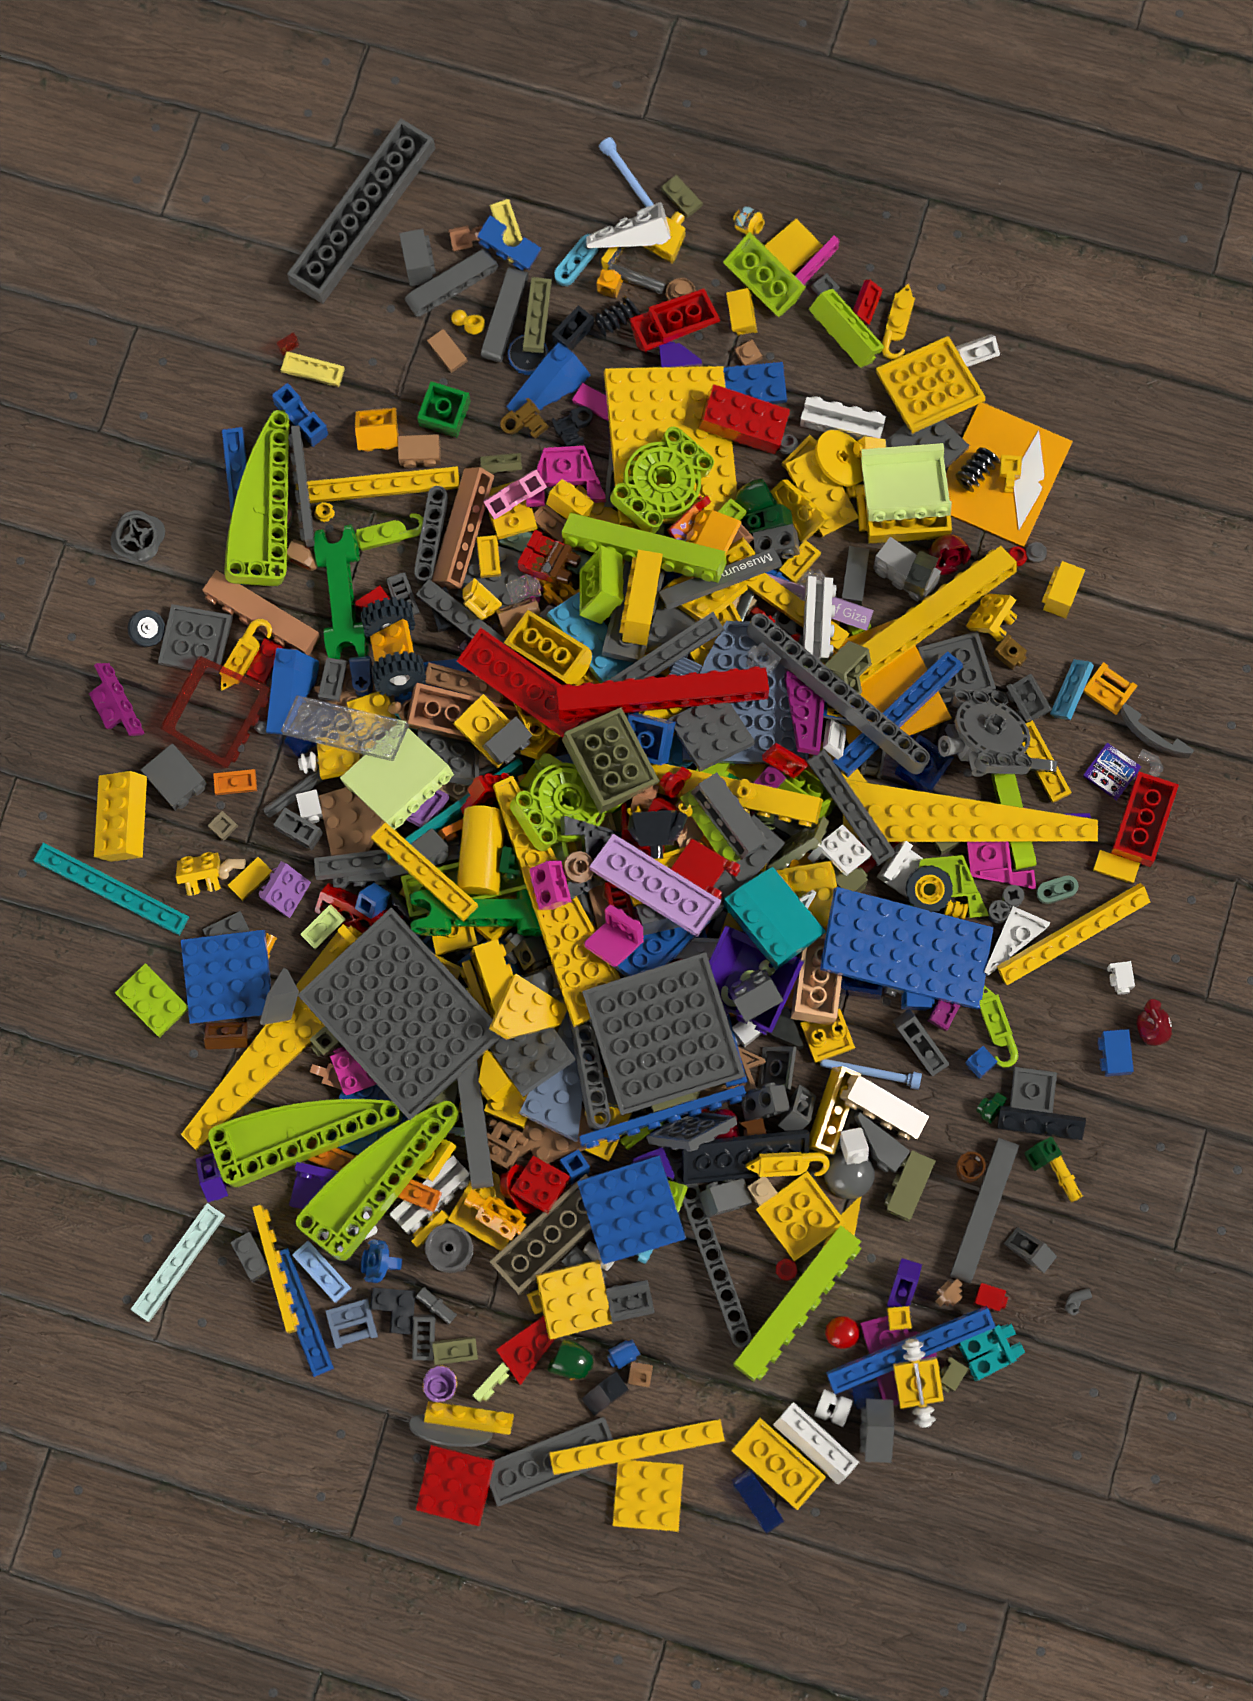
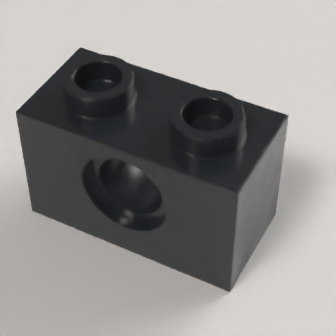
M578 305L552 333L553 344L557 345L560 342L572 351L594 327V317Z

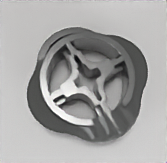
M142 511L127 512L120 518L111 536V547L116 554L137 563L147 562L156 555L165 537V527L158 518L147 515ZM146 522L150 524L152 528L141 529L137 526L136 523ZM127 526H130L129 534L125 535L122 539L124 530ZM135 529L140 533V543L135 539ZM154 534L152 543L149 547H146L147 539L151 538V535ZM135 544L138 546L139 551H130L124 545Z

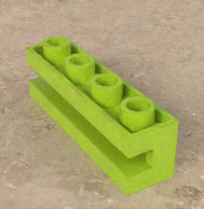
M833 288L822 292L809 308L814 317L827 329V332L835 338L840 347L850 355L854 363L860 368L871 364L876 358L874 355L883 350L884 346Z

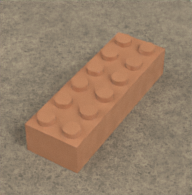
M416 683L413 688L405 725L408 728L470 742L453 723L479 698ZM491 701L510 721L515 717L520 720L516 707ZM525 710L522 711L525 716H531ZM532 726L530 728V732L533 734L535 726ZM519 748L514 752L522 755Z

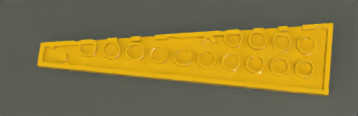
M846 779L888 842L1098 841L1097 819ZM843 815V825L862 842Z

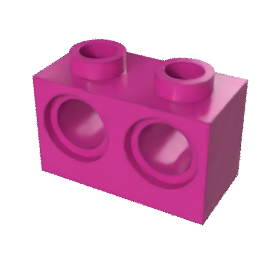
M546 861L529 869L539 910H553L572 902L562 861Z

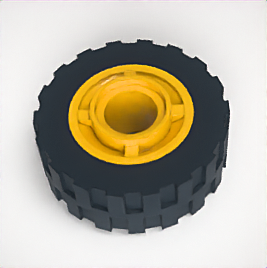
M925 865L915 869L909 875L905 891L908 900L914 907L928 910L932 913L947 906L946 904L950 902L951 895L953 894V885L950 877L941 868ZM928 883H932L935 886L932 894H925L923 891L924 886Z

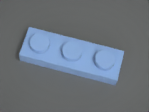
M309 1241L292 1255L335 1303L352 1289Z

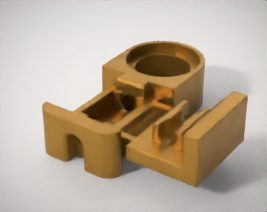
M526 398L528 402L516 412L511 410L502 418L501 428L508 434H515L524 426L526 428L529 427L532 431L530 434L536 439L549 426L540 417V410L534 402ZM509 419H514L516 422V426L512 430H507L505 426Z

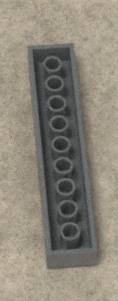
M403 119L398 121L288 272L290 284L322 304L326 301L435 150L434 138Z

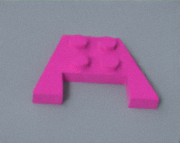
M585 446L543 449L537 472L547 487L555 486L561 479L572 485H587V496L594 503L606 502L605 493L596 476ZM545 489L531 498H527V507L545 506Z
M1009 841L967 842L972 877L1036 889L1034 869L1012 871Z

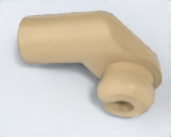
M225 860L220 864L218 878L227 879L232 869H245L246 860Z

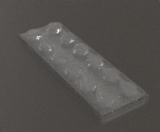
M297 695L281 732L283 735L394 761L409 725L407 721Z

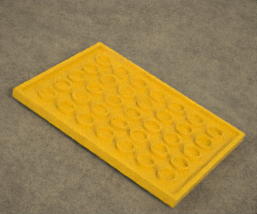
M724 366L606 368L604 370L615 486L623 483V473L632 454L646 444L661 442L666 430L674 426L681 429L714 459V466L709 474L701 478V488L698 496L701 495L703 498L707 495L711 500V503L702 510L718 512L730 498L735 501L737 483L732 440L698 429L706 398L712 385L715 384L725 388ZM668 436L669 440L676 441L674 437ZM684 449L687 455H692L689 450ZM639 455L635 457L633 461H637ZM699 463L701 467L707 468L706 464ZM630 469L628 470V477H630L631 474ZM662 476L656 477L658 480L657 486L668 484L666 478ZM617 492L618 497L625 498L623 493ZM687 500L686 503H685V506H686L688 503H690L691 500ZM632 506L635 511H641L638 506ZM618 509L619 525H636ZM681 515L663 519L662 524H673ZM648 519L650 524H656L655 520Z

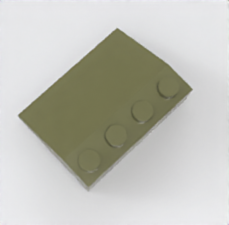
M622 707L564 733L562 741L599 814L624 803L659 783V779Z

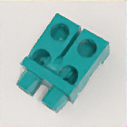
M1012 1324L1001 1327L998 1325L996 1328L958 1343L965 1361L985 1352L987 1353V1355L967 1364L976 1382L1017 1361L1016 1358L1025 1353L1020 1342L1010 1346L1007 1338L1016 1334Z

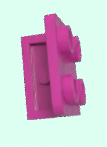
M610 904L605 909L606 923L585 941V947L611 966L616 967L644 942L643 926L639 921L627 916L623 910L617 909Z
M345 1047L334 1050L335 1055L330 1056L345 1095H350L377 1084Z

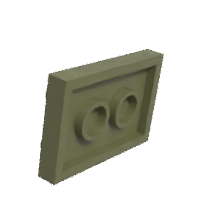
M822 816L818 819L817 825L806 826L784 840L785 844L770 859L767 867L769 869L774 867L776 871L778 869L783 870L794 859H801L808 850L817 849L822 844L821 840L826 833L829 821Z

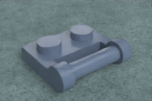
M368 1299L326 1311L336 1349L342 1348V1345L368 1337L372 1339L378 1337ZM367 1322L368 1329L340 1337L339 1330Z

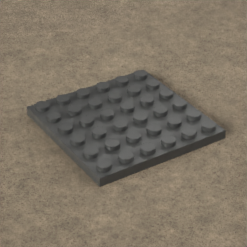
M706 952L582 991L621 1115L745 1077Z

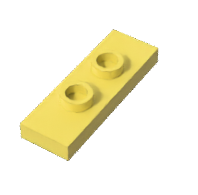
M509 199L490 205L493 217L507 226V230L503 235L504 243L510 247L518 246L523 239Z
M287 351L281 367V372L336 387L340 386L345 370L344 366Z

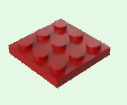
M431 1445L416 1510L480 1526L495 1460Z

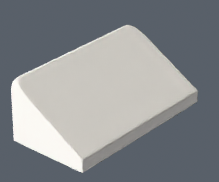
M992 334L956 346L967 367L1000 355L996 338Z

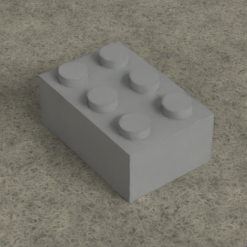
M890 537L876 555L873 569H875L877 575L882 578H888L897 589L902 590L917 555ZM937 568L934 569L923 596L906 589L904 590L909 593L913 600H920L922 602L938 585L941 571Z

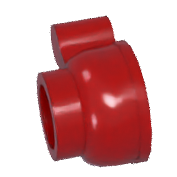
M681 767L676 774L670 771L665 773L659 784L663 787L664 792L670 798H673L681 792L686 781L692 776V773L685 767Z

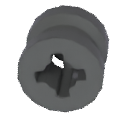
M1017 885L1008 886L1002 894V901L1006 902L1010 909L1013 906L1019 907L1024 899V892Z
M1002 900L994 901L988 910V918L995 924L1004 923L1010 914L1009 905Z

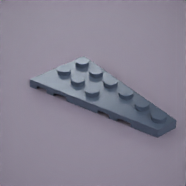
M566 1012L557 1033L576 1059L568 1012ZM579 1033L581 1040H589L587 1034ZM587 1053L583 1054L585 1060L587 1059ZM575 1060L529 1092L519 1112L520 1115L575 1142L578 1141L583 1097L577 1061Z

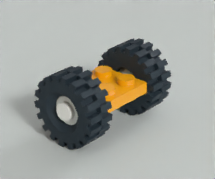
M386 597L382 601L379 599L375 600L374 604L369 603L368 607L363 608L361 619L364 634L367 638L369 637L372 644L375 662L371 669L376 691L380 692L381 695L386 694L389 697L391 695L399 697V694L408 695V692H413L416 683H426L423 660L418 654L415 656L410 636L415 626L412 606L407 600L404 601L403 598L397 600L396 597H392L389 600Z

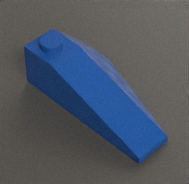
M559 342L510 401L507 409L516 412L528 402L526 398H529L539 410H542L544 406L560 400L561 397L578 390L582 383L590 377V373L576 355Z
M276 648L266 733L281 735L289 733L301 706L306 702L311 688L317 682L320 664L318 660L298 650Z

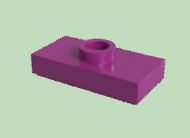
M938 1000L927 1021L941 1030L947 1031L960 1005Z

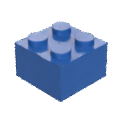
M640 713L628 715V721L649 762L657 765L668 763L676 722Z

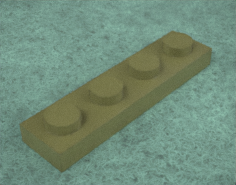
M531 278L523 351L543 353L552 279Z

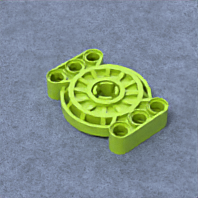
M674 426L669 427L661 442L646 444L632 454L623 473V483L615 486L610 495V501L643 531L656 533L663 519L679 516L692 506L700 492L701 478L709 474L714 466V459L681 429ZM668 436L674 437L676 441L669 440ZM684 449L689 450L692 455H687ZM639 455L637 461H633V459ZM699 463L706 464L707 468L701 467ZM629 469H630V471H631L630 477H628V470H629ZM662 476L666 478L668 484L657 486L658 480L656 477ZM617 492L623 493L625 498L618 497ZM691 500V502L685 506L686 501ZM632 506H638L641 511H635ZM648 519L655 520L656 525L650 524Z
M556 763L546 767L532 781L529 790L519 792L510 803V809L533 846L539 851L548 850L556 840L565 842L581 840V835L561 836L560 816H568L600 826L605 814L613 813L620 806L618 805L599 814L577 768L571 763ZM562 798L568 799L572 807L565 804L561 806ZM518 800L523 801L525 806L520 805ZM530 818L535 819L537 824L532 823ZM541 836H545L548 842H545Z

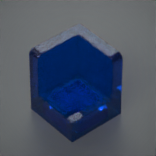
M877 1381L851 1388L856 1410L866 1408V1399L881 1400Z

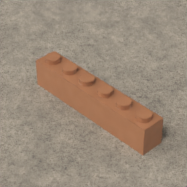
M480 467L467 468L463 471L431 580L442 588L447 587V590L462 589L486 507L483 500L488 498L495 476Z
M217 570L203 588L206 596L205 599L213 605L218 603L223 606L222 609L230 615L236 614L244 624L249 626L256 619L268 621L272 627L271 636L274 638L273 640L281 646L287 645L292 650H298L309 656L321 639L318 631L242 585L230 583L226 580L225 575ZM261 625L256 628L259 633L267 636L266 627Z

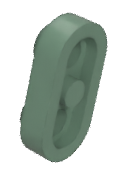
M1063 876L1044 882L1037 890V898L1044 904H1051L1070 898L1078 891V882L1072 876ZM1067 884L1071 887V890L1066 891L1063 886ZM1049 891L1051 893V896L1046 897L1044 896L1043 892Z

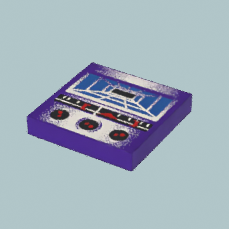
M1107 743L1083 777L1117 801L1142 766Z

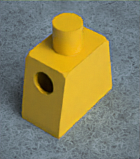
M675 212L671 218L666 217L671 239H668L666 243L661 245L643 246L672 264L685 238V228L681 225L685 217L679 212Z

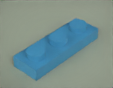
M1073 659L1050 713L1054 718L1071 720L1094 667L1091 662Z

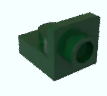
M503 847L499 872L504 875L505 879L516 880L517 877H522V872L511 869V866H515L516 854H513L514 850L510 847Z
M1049 1137L1024 1152L1034 1171H1037L1052 1160L1060 1157L1062 1152L1053 1137Z

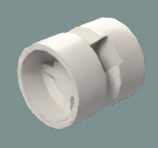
M824 1389L814 1416L824 1420L830 1418L831 1423L843 1427L853 1400L843 1396L836 1398L835 1393ZM829 1404L835 1405L833 1411L828 1409Z

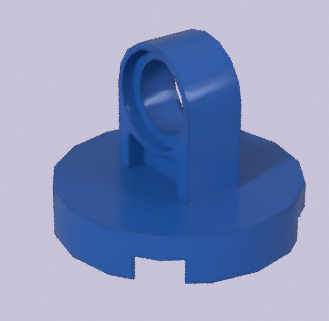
M377 1239L369 1241L370 1247L368 1250L364 1249L361 1260V1271L366 1273L365 1281L378 1283L385 1277L388 1269L401 1270L402 1259L389 1257V1249L385 1241Z

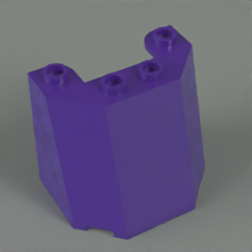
M727 925L709 961L720 997L722 987L727 986L728 990L731 989V985L739 981L744 972L758 970L760 963L767 960L746 933ZM794 957L777 971L775 970V973L770 976L783 1001L749 1020L752 1024L756 1025L755 1030L763 1034H767V1031L772 1033L804 960ZM728 991V997H729L731 1000H733L732 997H731V995H730V993H729V991ZM721 998L726 1015L730 1012L737 1015L736 1020L745 1024L748 1023V1021L745 1022L737 1006H728Z

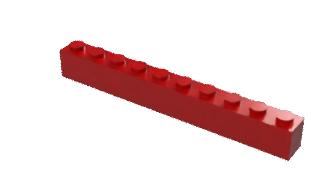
M757 666L744 670L733 668L723 672L712 670L702 674L691 672L681 676L670 674L660 678L649 676L639 680L628 678L618 682L607 680L597 684L586 682L582 685L572 686L565 684L561 687H556L559 719L605 715L621 707L624 713L765 700L768 699L769 695L766 667L760 668Z

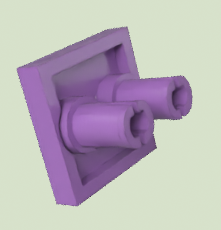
M438 789L433 797L427 799L418 811L412 813L406 820L418 827H422L439 814L450 799L449 795Z
M281 861L278 867L272 870L274 873H270V880L266 886L261 888L263 891L260 890L259 896L284 916L290 918L311 882L288 864Z

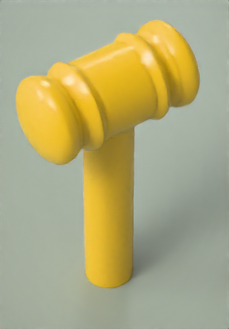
M864 484L846 486L848 498H857L859 531H867Z

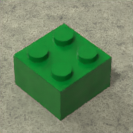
M430 381L417 417L419 426L458 438L471 402L469 393Z

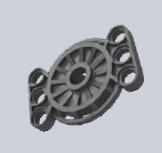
M955 690L950 699L952 705L958 708L955 715V727L964 743L978 753L974 762L976 769L983 773L1027 774L1033 765L1032 759L1025 754L1030 745L1029 730L1022 718L1006 706L1009 701L1007 695L997 690ZM957 697L963 698L965 702L959 700ZM994 698L1000 700L1002 703L996 702ZM981 760L987 761L989 765L984 764ZM999 760L1004 761L1008 766L1003 765ZM1018 761L1023 762L1026 765V767L1020 765Z

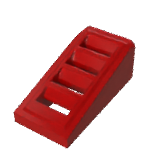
M606 882L604 889L608 906L610 904L614 907L626 905V908L621 910L634 920L629 894L623 890L611 892V890L620 888L610 882ZM624 897L622 900L613 901V898Z

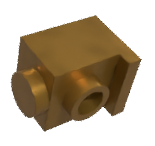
M1008 634L997 646L993 655L1013 670L1016 666L1020 667L1026 661L1027 657L1025 655L1027 650ZM1012 649L1016 654H1011L1009 650Z

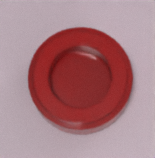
M782 1259L776 1266V1274L781 1280L790 1281L797 1274V1265L791 1259Z

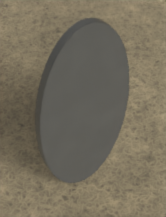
M425 1414L417 1415L409 1422V1428L415 1435L430 1442L446 1445L447 1447L478 1446L492 1439V1432L424 1422Z

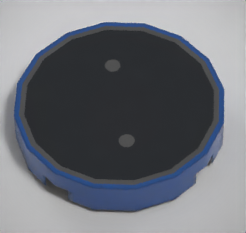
M521 335L514 339L509 347V362L519 373L529 375L536 370L548 355V350L544 343L543 353L523 351L524 335Z

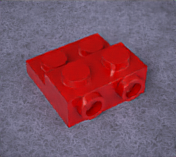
M487 773L485 776L480 775L476 777L467 789L471 796L466 799V802L461 807L463 815L464 810L471 806L497 808L499 803L493 785L511 776L507 773L494 776Z

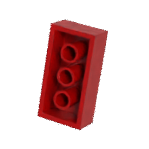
M713 384L708 392L698 429L775 454L781 445L790 409Z
M1140 771L1138 772L1111 854L1138 862L1147 867L1152 866L1179 784Z

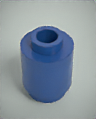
M625 1340L609 1349L610 1354L607 1358L612 1367L617 1366L620 1369L636 1360L640 1353L633 1340L628 1342Z

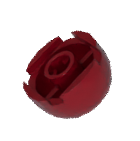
M947 534L935 539L929 549V555L939 558L935 568L941 571V575H947L958 570L956 567L961 563L965 565L968 562L971 550L961 537Z

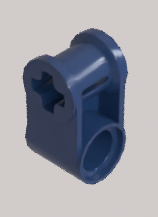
M371 656L350 658L352 685L356 694L360 697L371 694L373 692Z

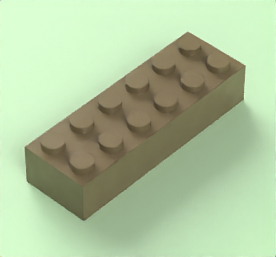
M585 1174L579 1181L589 1177ZM576 1182L554 1203L548 1214L542 1213L490 1261L491 1265L519 1296L537 1281L536 1275L547 1272L592 1230L578 1183Z

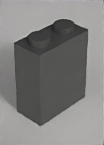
M173 743L141 769L144 776H147V779L175 811L178 808H184L189 803V799L194 795L201 794L207 785L203 777Z

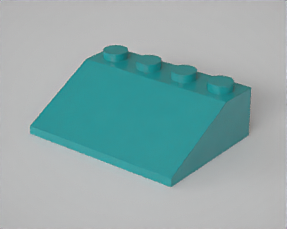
M774 867L742 885L724 899L723 905L776 971L826 933L824 928L799 900Z

